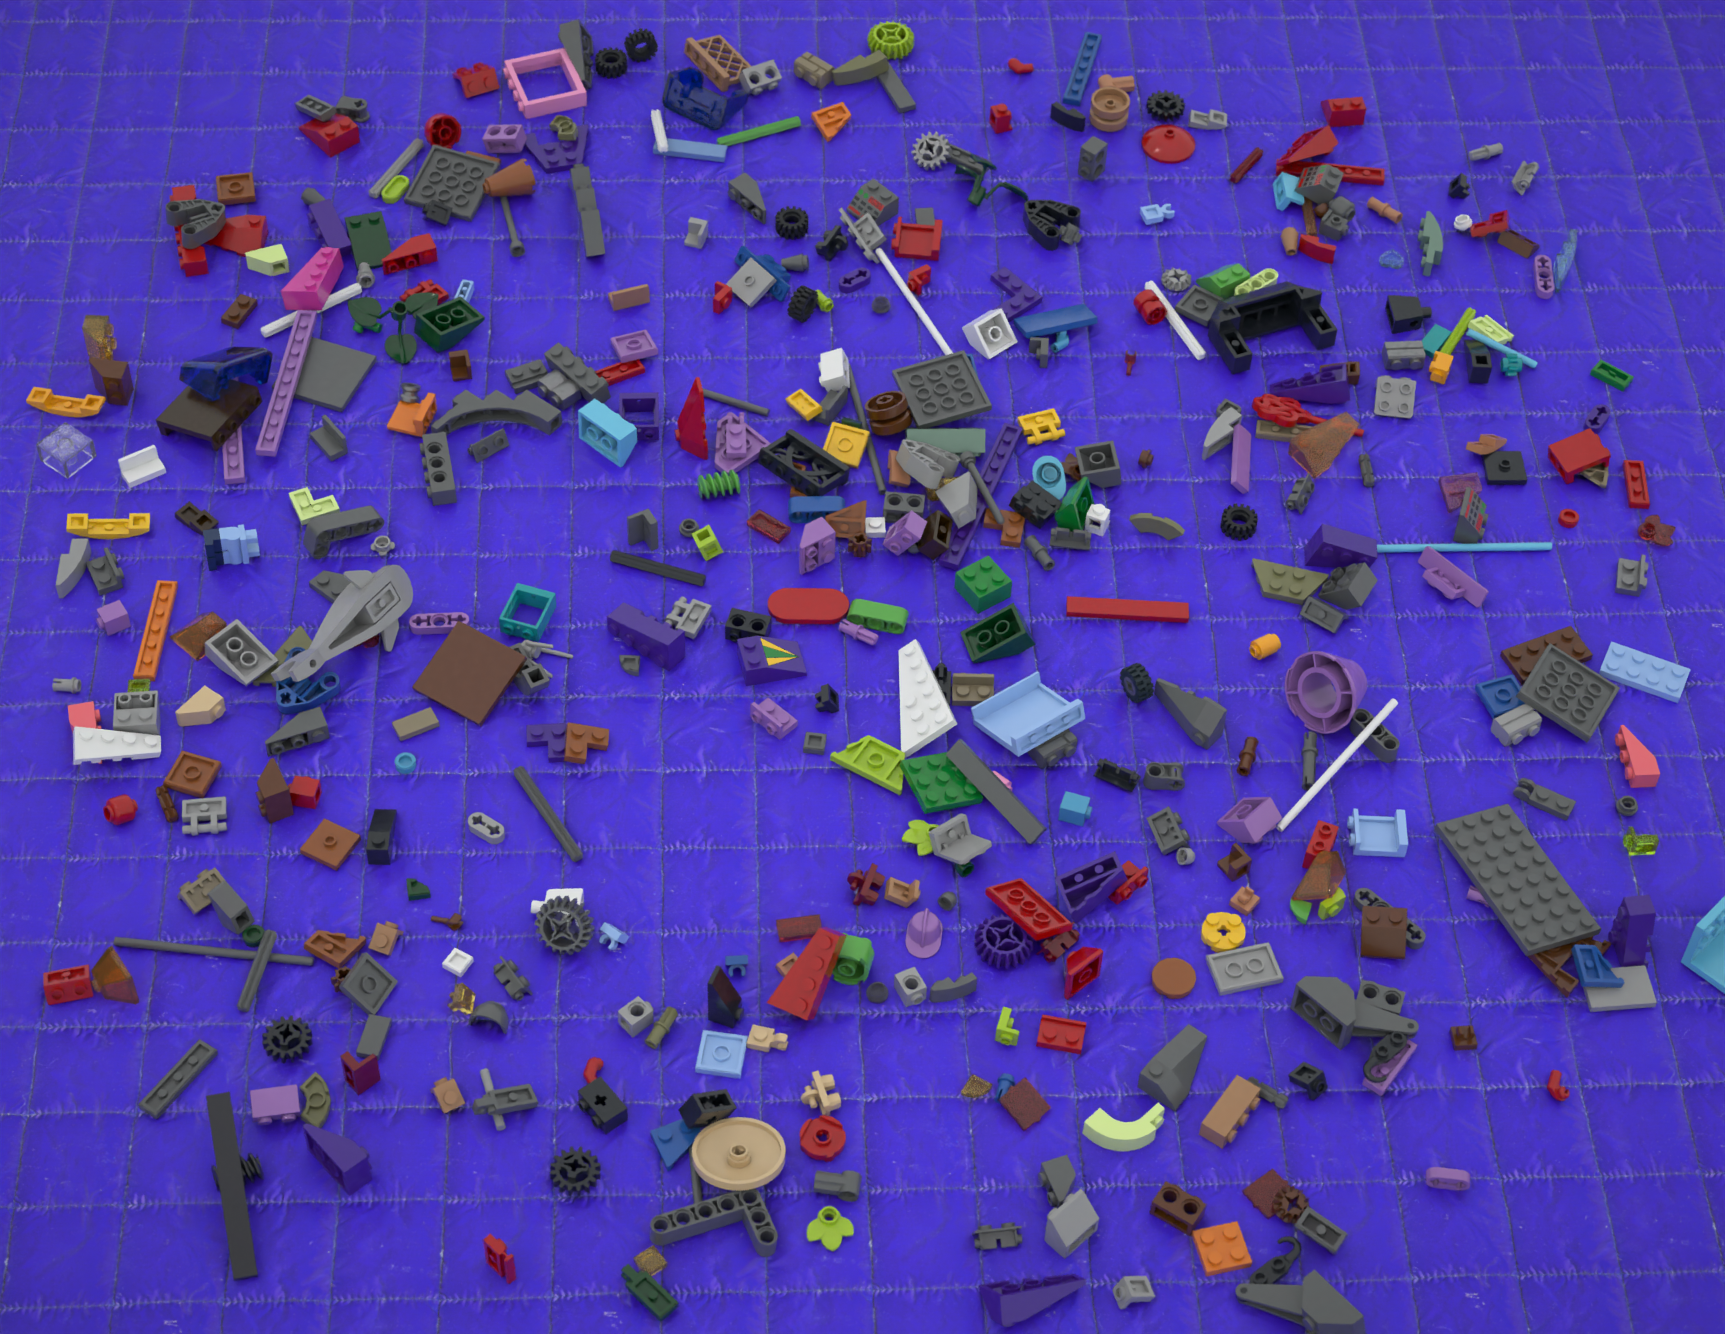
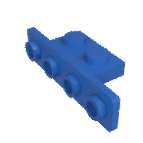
M741 246L734 261L740 267L750 258L756 261L777 280L768 291L779 301H784L790 289V285L787 282H789L791 275L786 272L783 266L778 265L772 256L767 254L754 255L748 248Z

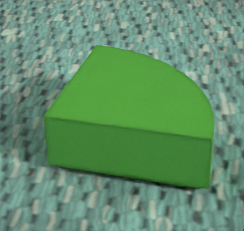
M1291 897L1290 910L1299 922L1306 924L1312 903Z

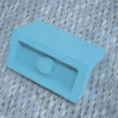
M1281 172L1273 183L1278 210L1284 211L1290 202L1300 205L1305 203L1304 196L1294 191L1299 177Z

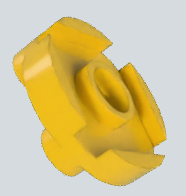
M1226 912L1208 914L1201 929L1202 941L1205 945L1207 943L1211 950L1217 953L1234 950L1240 945L1242 946L1246 935L1241 917L1237 914ZM1225 930L1228 933H1226V936H1222L1221 932L1218 931Z

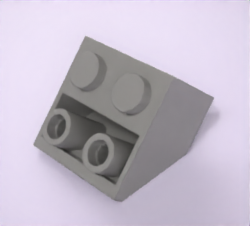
M158 690L115 693L114 731L160 735L161 721Z
M1079 1189L1075 1194H1069L1065 1198L1063 1205L1058 1209L1056 1207L1053 1208L1047 1215L1044 1241L1064 1259L1096 1232L1098 1228L1099 1217L1082 1189Z

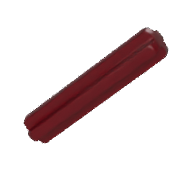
M1256 147L1231 173L1230 182L1238 183L1263 156V150Z

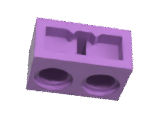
M522 124L489 125L482 140L487 153H521L527 137Z
M911 510L889 527L882 545L896 555H900L921 539L927 521Z

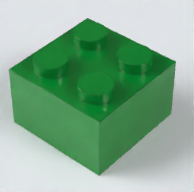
M988 555L955 573L954 588L979 614L1011 597L1012 580Z

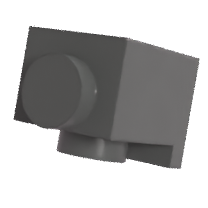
M1329 209L1321 219L1319 233L1339 241L1342 236H1346L1348 233V220L1333 214V210Z

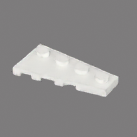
M77 726L73 730V765H79L83 761L100 763L101 760L106 759L121 761L122 758L131 757L133 760L157 758L161 754L160 735Z

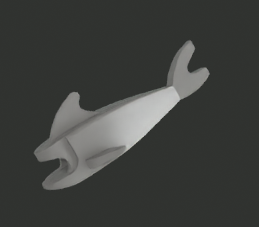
M387 565L373 573L368 570L345 571L344 577L351 583L332 604L309 649L295 655L271 673L274 680L282 681L291 676L294 682H299L314 674L325 661L372 638L380 632L385 651L391 652L399 629L398 618L410 607L413 600L411 581L405 570L399 565Z

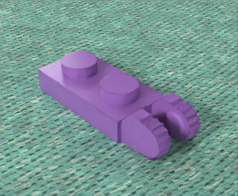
M727 412L726 458H746L744 412H740V424H732V412Z

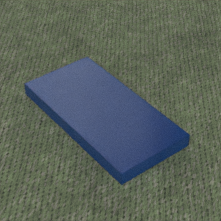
M1085 304L1013 319L1015 327L1027 339L1098 323L1097 316Z

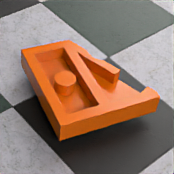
M841 102L812 112L811 118L825 140L829 142L851 119V113L845 104Z

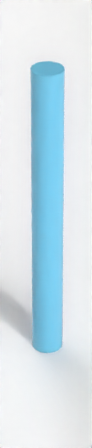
M1470 328L1467 331V336L1505 355L1517 354V358H1522L1523 364L1535 369L1538 362Z

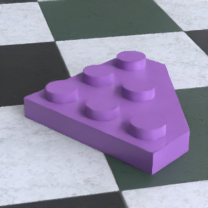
M732 413V424H740L739 417ZM725 416L717 422L715 468L720 472L726 471L727 474L731 469L737 473L759 458L760 449L767 447L771 443L746 424V458H726V424H728V416Z

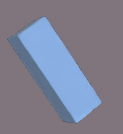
M462 279L455 298L461 296L469 303L475 290L474 281Z

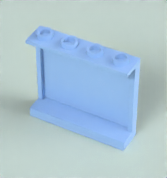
M1038 671L971 708L974 725L1018 757L1085 719L1083 702L1076 699L1070 703L1043 685Z

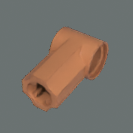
M1105 74L1097 81L1099 88L1115 87L1125 92L1134 91L1135 89L1133 76L1112 78L1111 75Z

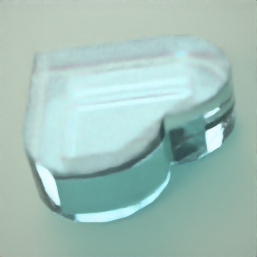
M1394 249L1381 254L1379 264L1382 267H1392L1394 269L1402 268L1404 258Z

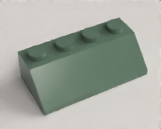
M984 428L905 429V439L927 443L957 456L966 451H971L974 456H981V453H985Z

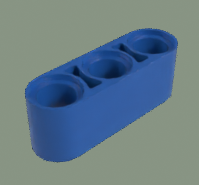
M841 496L792 497L788 501V518L793 523H810L820 517L825 519L826 515L846 508L845 499Z

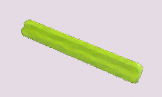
M1471 307L1466 309L1440 352L1448 355L1452 354L1467 330L1469 322L1474 319L1475 309Z

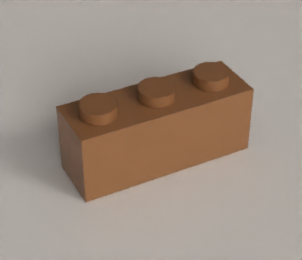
M1236 1075L1202 1121L1199 1135L1222 1149L1227 1142L1232 1143L1237 1135V1128L1239 1126L1243 1127L1249 1118L1248 1113L1250 1110L1255 1111L1261 1101L1259 1098L1261 1088Z

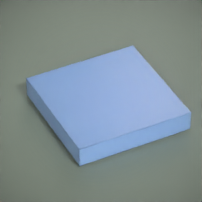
M703 1030L695 1073L740 1079L748 1036Z

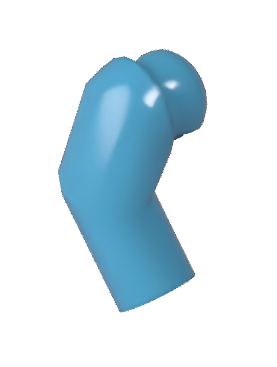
M1067 330L1057 332V342L1051 345L1053 352L1056 353L1069 345Z

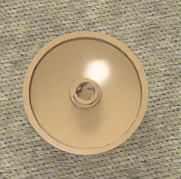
M732 1117L716 1121L705 1127L697 1135L692 1146V1162L698 1175L709 1184L726 1190L742 1191L761 1187L777 1177L785 1164L786 1149L782 1136L769 1124L753 1118Z

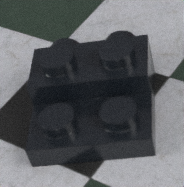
M1032 480L1012 497L1009 506L1041 529L1055 515V512L1059 510L1062 502Z

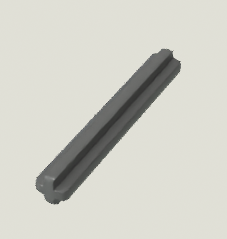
M267 929L263 934L237 1003V1008L240 1011L248 1012L277 938V934L273 930Z

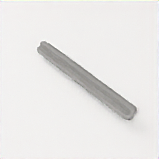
M416 138L369 190L370 197L376 199L391 179L397 176L424 146L422 139Z

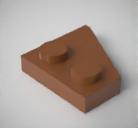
M867 500L860 501L825 516L826 522L836 532L835 537L853 538L855 533H865Z
M317 930L304 943V949L340 969L366 944V937L359 936V939L346 938L344 933H330L329 931Z

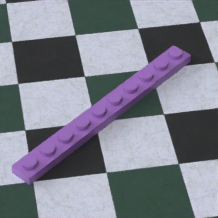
M297 311L255 449L256 455L273 457L277 455L318 317L317 311Z

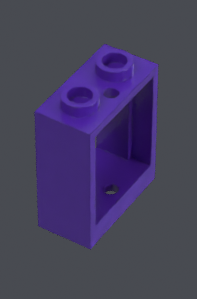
M658 392L619 393V415L624 420L625 412H654V425H634L637 428V440H659Z

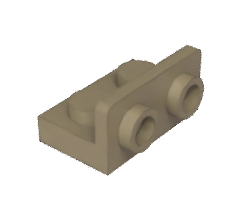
M953 674L952 706H976L994 696V674Z
M216 867L210 871L205 869L197 875L198 879L195 882L191 883L188 881L179 888L180 892L177 898L179 900L182 899L194 915L211 904L207 893L225 880Z

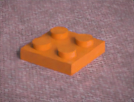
M1237 1221L1192 1231V1238L1206 1277L1251 1267L1252 1260Z

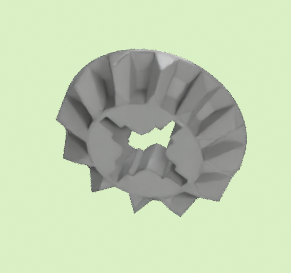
M1172 267L1171 270L1166 269L1165 273L1162 274V283L1170 290L1182 291L1191 285V275L1188 274L1187 270L1182 271L1181 268L1175 269Z

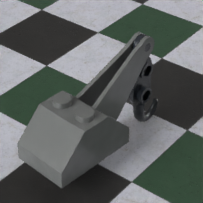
M1305 976L1296 983L1290 1008L1339 1050H1342L1350 1043L1351 1036L1384 1037L1373 1047L1369 1059L1363 1066V1073L1369 1081L1374 1083H1381L1387 1080V1076H1373L1371 1069L1374 1066L1388 1063L1406 1047L1407 1038L1411 1039L1417 1035L1418 1023L1413 1019L1405 1018L1356 1000L1351 987L1337 977Z
M1286 1236L1277 1241L1278 1244L1284 1242L1291 1243L1293 1245L1292 1251L1282 1256L1273 1257L1250 1276V1283H1242L1236 1287L1235 1292L1238 1302L1303 1325L1306 1330L1305 1334H1366L1364 1315L1316 1270H1313L1304 1277L1303 1285L1275 1284L1289 1272L1293 1262L1301 1253V1244L1294 1237Z

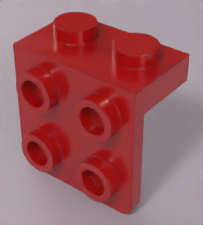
M483 62L473 64V67L469 69L466 67L458 68L455 73H452L454 78L460 80L465 98L500 88L495 68L488 64H483Z

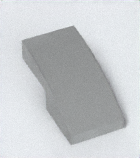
M1210 109L1208 114L1191 110L1188 126L1207 130L1224 129L1227 126V114Z

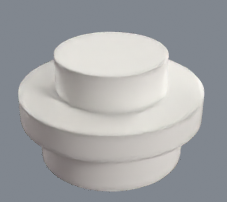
M1459 215L1455 218L1454 227L1456 229L1464 231L1472 226V219H1470L1469 215Z

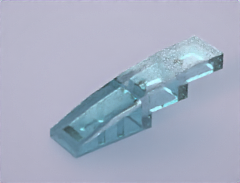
M1569 229L1567 240L1563 241L1560 254L1557 253L1553 266L1555 293L1560 292L1571 270L1577 245V230Z

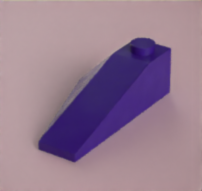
M1076 1274L1048 1276L1044 1278V1282L1027 1278L1023 1279V1284H1009V1281L1006 1280L979 1285V1291L991 1319L1003 1327L1014 1326L1015 1322L1026 1320L1086 1285V1279Z

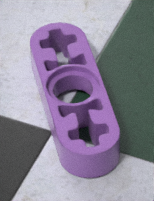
M1538 255L1533 263L1536 294L1542 299H1549L1554 292L1552 263L1548 256ZM1540 275H1545V276H1547L1548 278H1547V279H1543V278L1540 277Z
M463 612L415 614L409 619L410 630L417 635L448 634L458 620L470 626L469 616ZM436 621L445 622L442 626L434 625Z

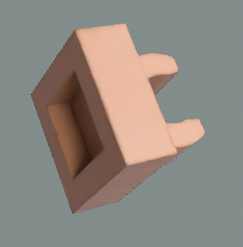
M1242 886L1230 899L1229 905L1245 916H1248L1259 904L1260 897L1255 895L1254 890L1247 886L1244 888Z

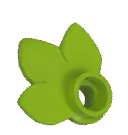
M923 820L908 822L910 829L905 831L902 841L917 844L918 856H924L933 852L928 832L939 825L928 824Z
M826 1206L821 1209L817 1219L811 1221L807 1227L808 1241L821 1239L824 1247L830 1251H835L839 1248L842 1236L846 1237L854 1234L851 1221L841 1217L840 1212L832 1206ZM831 1217L833 1220L827 1221L825 1218Z

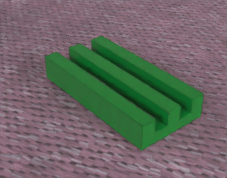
M1600 360L1590 373L1595 378L1622 392L1629 386V383H1632L1634 378L1632 375L1603 360Z

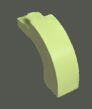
M1157 1103L1142 1118L1133 1122L1117 1121L1099 1108L1084 1122L1082 1134L1095 1144L1109 1150H1137L1154 1141L1156 1129L1164 1122L1165 1108Z

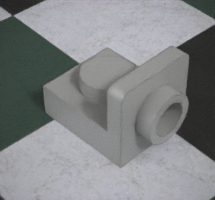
M1123 1276L1112 1289L1120 1309H1125L1131 1302H1150L1155 1297L1147 1276Z

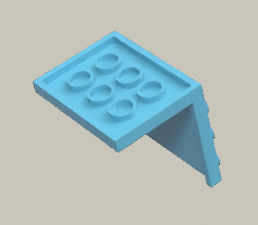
M1725 896L1696 925L1681 960V963L1724 994Z

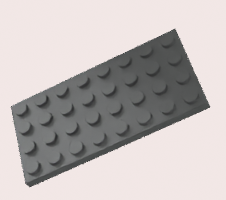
M1509 804L1436 824L1435 831L1525 956L1589 938L1600 933L1601 928Z

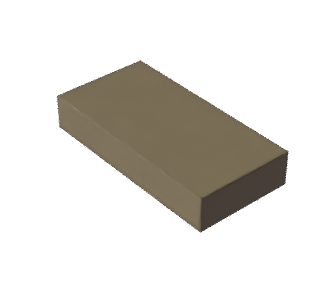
M429 707L393 721L392 727L399 740L403 741L439 727V721L432 708Z

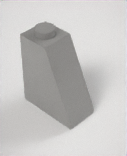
M969 471L935 491L941 505L958 528L976 519L977 486Z

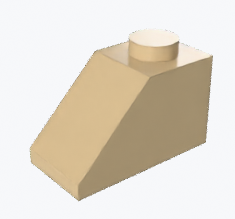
M204 685L175 713L178 725L184 727L212 724L224 714L226 708L224 698Z

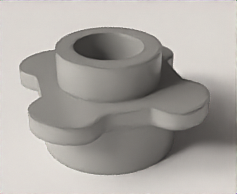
M378 536L374 543L371 544V550L377 551L380 556H386L389 550L395 548V543L390 542L387 536Z

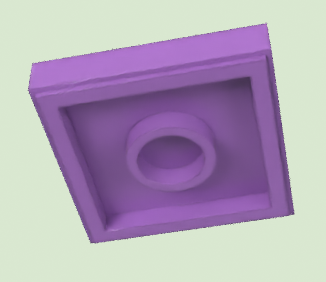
M647 330L610 338L611 345L621 363L658 355V349Z

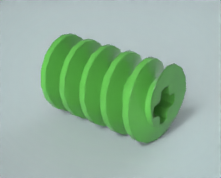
M732 469L729 470L728 474L726 471H722L721 476L718 472H714L713 478L709 473L706 474L705 479L702 475L698 476L697 485L701 499L702 494H705L706 498L709 499L710 493H713L716 498L718 491L721 492L722 496H725L726 490L729 491L730 495H733V489H736L738 494L740 493L739 477Z

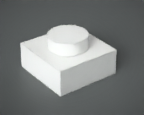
M885 517L866 518L865 534L867 538H885Z

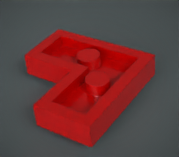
M1508 210L1489 214V220L1472 224L1470 228L1472 237L1477 236L1480 238L1491 232H1504L1509 227Z

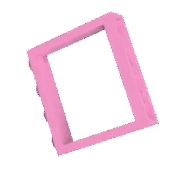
M565 48L504 61V78L508 79V87L510 90H513L514 101H518L519 112H523L525 119L587 106L586 90ZM561 65L573 91L528 101L516 74Z

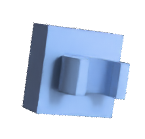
M604 922L600 928L606 934L600 937L599 942L605 944L608 939H611V944L608 947L611 950L617 948L618 942L625 944L629 938L628 935L609 923Z

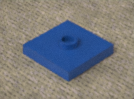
M1513 674L1475 685L1477 694L1493 719L1525 704V702L1516 697L1521 687Z

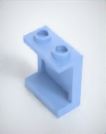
M1353 808L1352 816H1348L1347 827L1351 829L1349 846L1353 847V855L1405 857L1408 847L1405 810L1396 809L1395 817L1359 816L1358 809Z

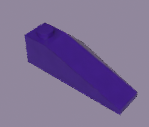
M1346 363L1323 367L1321 372L1313 375L1310 372L1305 373L1301 379L1290 378L1271 384L1270 394L1302 401L1343 404L1346 401H1350Z

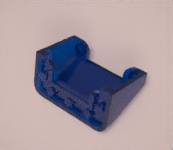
M693 67L669 72L662 97L664 107L711 130L721 129L748 101L749 93L740 89L733 91L731 96L727 97L702 87L703 74Z
M228 347L183 363L179 380L211 401L220 398L218 392L222 388H228L230 379L250 373L257 383H267L273 354L264 347Z

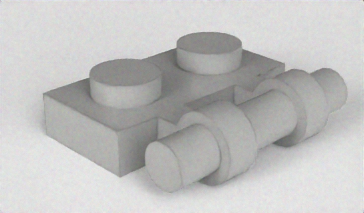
M680 597L673 604L672 612L666 616L664 621L671 624L672 627L676 626V631L679 628L684 630L686 637L695 639L712 611V607L695 599H692L691 603L687 604V599Z
M226 797L182 800L183 823L191 822V825L182 826L183 834L195 836L199 835V833L211 832L212 834H219V831H227V822L218 823L220 819H227ZM211 820L210 824H199V821Z

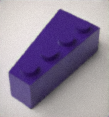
M624 602L607 616V628L612 635L621 638L628 646L637 649L643 656L653 660L659 667L670 671L685 658L684 630L679 628L676 631L672 629L671 624L667 622L661 624L652 615L646 617L643 611Z

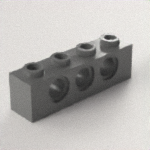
M446 432L422 435L423 443H419L421 455L425 454V457H422L423 469H427V472H424L425 483L430 484V486H426L428 498H432L433 506L457 503Z

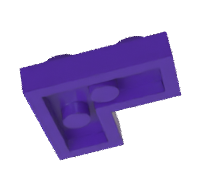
M567 723L526 725L527 747L548 746L549 763L567 762L564 761Z

